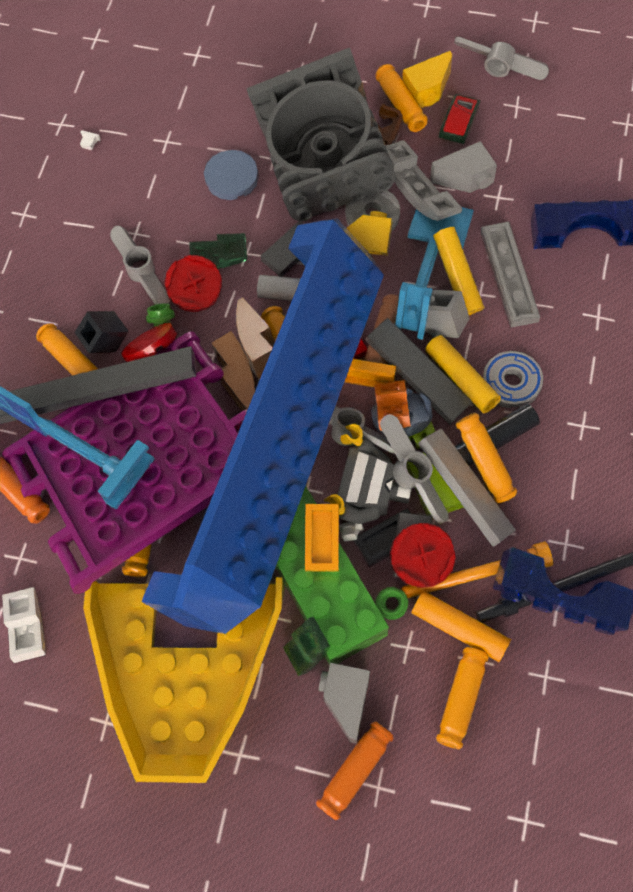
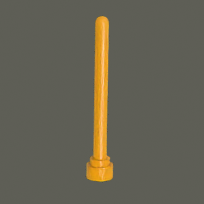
M544 541L533 544L532 548L527 549V553L450 573L445 581L433 587L417 588L406 585L401 590L406 594L407 598L421 595L423 591L430 593L529 565L532 568L538 567L539 569L553 566V558L547 542Z

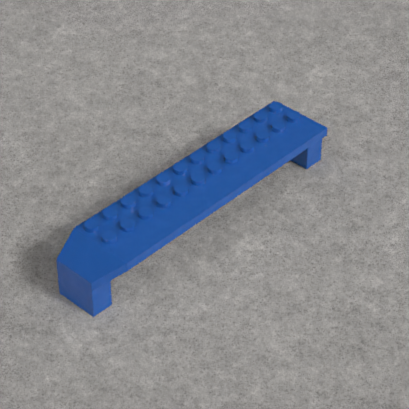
M338 218L297 226L288 249L306 267L201 523L182 575L154 571L141 601L185 627L223 634L229 632L261 607L384 277V274L370 253Z

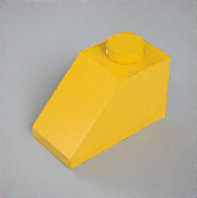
M451 51L403 69L402 80L421 108L431 106L440 101L451 72L453 55Z
M370 211V216L362 215L347 227L350 233L370 254L388 256L393 221L392 218H387V213Z

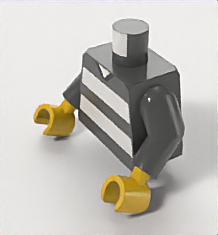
M350 424L345 426L351 432L352 438L344 434L341 435L340 441L345 445L354 444V448L349 449L338 495H330L324 501L330 504H339V518L355 524H363L376 520L380 516L387 515L390 500L408 504L412 488H404L395 482L393 475L395 464L392 463V460L363 436L359 425Z

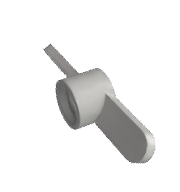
M456 37L454 40V44L487 56L484 67L492 76L504 77L508 75L510 70L529 77L543 80L549 73V67L546 63L516 53L515 49L508 43L496 42L489 48L462 37Z
M115 226L111 230L110 237L123 256V263L129 278L142 284L155 305L169 304L170 299L168 298L167 291L154 273L155 266L149 250L145 247L137 246L125 228ZM137 261H147L142 267H131Z
M335 406L329 424L332 425L331 436L336 443L343 446H354V444H343L340 441V437L347 434L352 438L351 432L345 426L357 424L361 427L363 436L391 453H395L385 436L364 426L365 417L359 410Z
M384 416L380 426L398 458L393 468L396 482L404 488L416 487L434 520L439 524L448 520V512L429 480L433 471L431 460L424 453L414 449L396 416ZM407 461L412 462L419 471L418 479L413 478L408 473Z

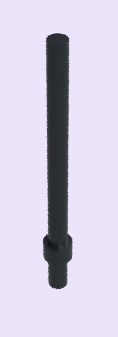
M633 552L513 597L510 594L500 598L498 603L476 611V617L482 623L502 615L506 618L517 614L520 608L633 566Z

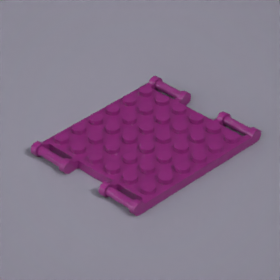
M195 332L185 333L174 340L167 348L165 347L157 351L155 355L191 346L195 352L196 360L203 368L196 373V377L69 407L51 419L52 422L105 454L115 456L120 460L124 458L137 440L149 447L147 453L152 455L155 460L117 509L106 504L98 493L100 487L109 477V475L103 472V468L49 435L45 437L34 430L2 452V457L13 468L22 485L21 492L23 497L25 498L30 495L40 496L42 491L47 489L66 524L65 528L49 538L48 545L52 552L57 553L71 579L69 584L75 594L87 591L94 581L210 504L247 410L240 412L229 420L209 393L205 385L221 380L224 371L218 364L213 363L200 345V339ZM25 453L29 456L38 473V476L33 479L21 460L22 455ZM73 540L88 565L82 571L68 547Z

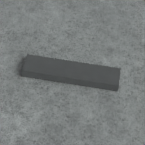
M388 318L366 337L365 340L390 365L396 366V371L419 395L421 392L431 401V407L449 425L472 403Z

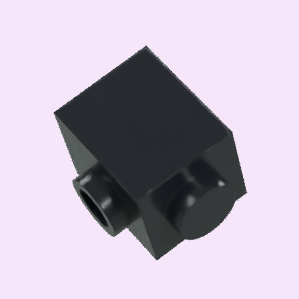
M87 311L74 333L88 353L91 354L116 352L129 331L115 311Z

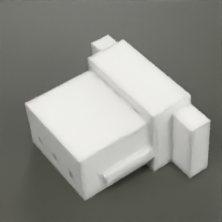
M83 130L80 132L83 136L80 143L82 148L92 150L95 143L101 140L98 134Z
M347 522L339 525L344 542L357 540L358 533L364 530L361 523Z

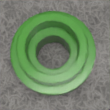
M167 303L156 304L147 308L148 315L146 316V321L153 323L154 326L170 323V319L175 317L174 310L170 309V305Z
M387 587L378 594L376 606L384 618L396 620L406 613L408 598L401 589ZM389 598H396L398 600L396 609L390 610L387 608L386 602Z

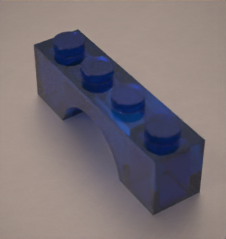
M633 199L627 201L602 200L599 202L574 201L570 203L545 202L535 204L531 217L534 249L562 248L564 241L571 233L583 228L602 230L609 234L618 246L633 245Z
M514 547L505 550L502 554L492 588L501 591V597L514 602H520L521 599L532 602V608L545 613H552V610L563 613L565 620L576 624H583L584 621L594 624V629L604 634L614 635L615 632L628 630L633 612L632 589L606 580L594 584L589 592L583 596H571L563 593L552 584L545 570L544 558Z

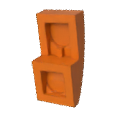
M405 380L375 384L379 430L382 431L380 422L386 415L396 416L403 428L411 427Z

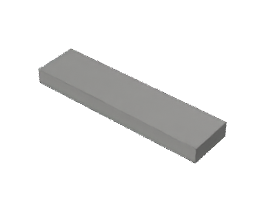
M509 221L481 227V236L510 327L538 323L540 315Z
M442 428L418 443L493 547L516 531Z

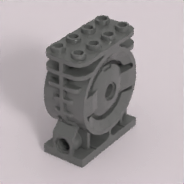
M350 47L246 88L258 123L267 141L271 162L284 204L294 220L308 221L313 216L334 211L342 205L360 201L364 197L377 192L386 191L396 181L391 158L378 124L367 104L365 90Z

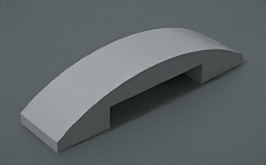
M404 140L386 145L396 175L395 183L405 198L420 213L432 220L439 221L462 212V207L448 191L440 193L417 166L418 156Z

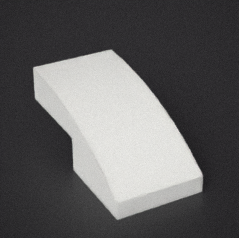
M32 587L2 595L4 624L8 628L11 660L16 663L46 655L43 625L35 588Z

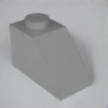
M480 141L432 162L430 180L433 184L471 193L478 189H485L494 183L497 164Z
M432 290L426 332L432 336L443 335L444 337L459 338L470 319L462 291Z
M330 663L329 671H322L319 691L324 692V702L351 743L357 744L370 671Z

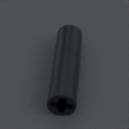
M525 404L487 426L486 430L496 449H499L538 426L540 420L534 408L529 404ZM464 441L455 445V448L469 466L475 463Z

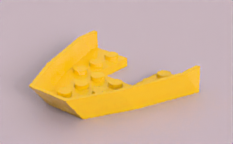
M276 577V584H269L260 608L226 634L217 633V648L154 647L157 610L141 602L148 584L98 583L94 581L91 587L85 591L84 614L107 711L135 782L206 783L247 705L282 609L285 590L283 578Z

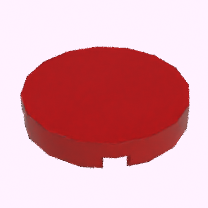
M188 255L171 264L166 273L165 288L168 298L176 307L188 312H200L207 310L218 300L221 295L222 278L216 265L211 260L203 256Z
M171 323L155 326L131 341L123 349L121 355L126 362L154 356L160 345L163 348H167L175 340L177 332Z
M429 523L413 524L401 530L393 540L390 550L391 565L396 575L406 584L417 588L433 587L445 581L452 572L456 560L454 546L449 535L439 526Z

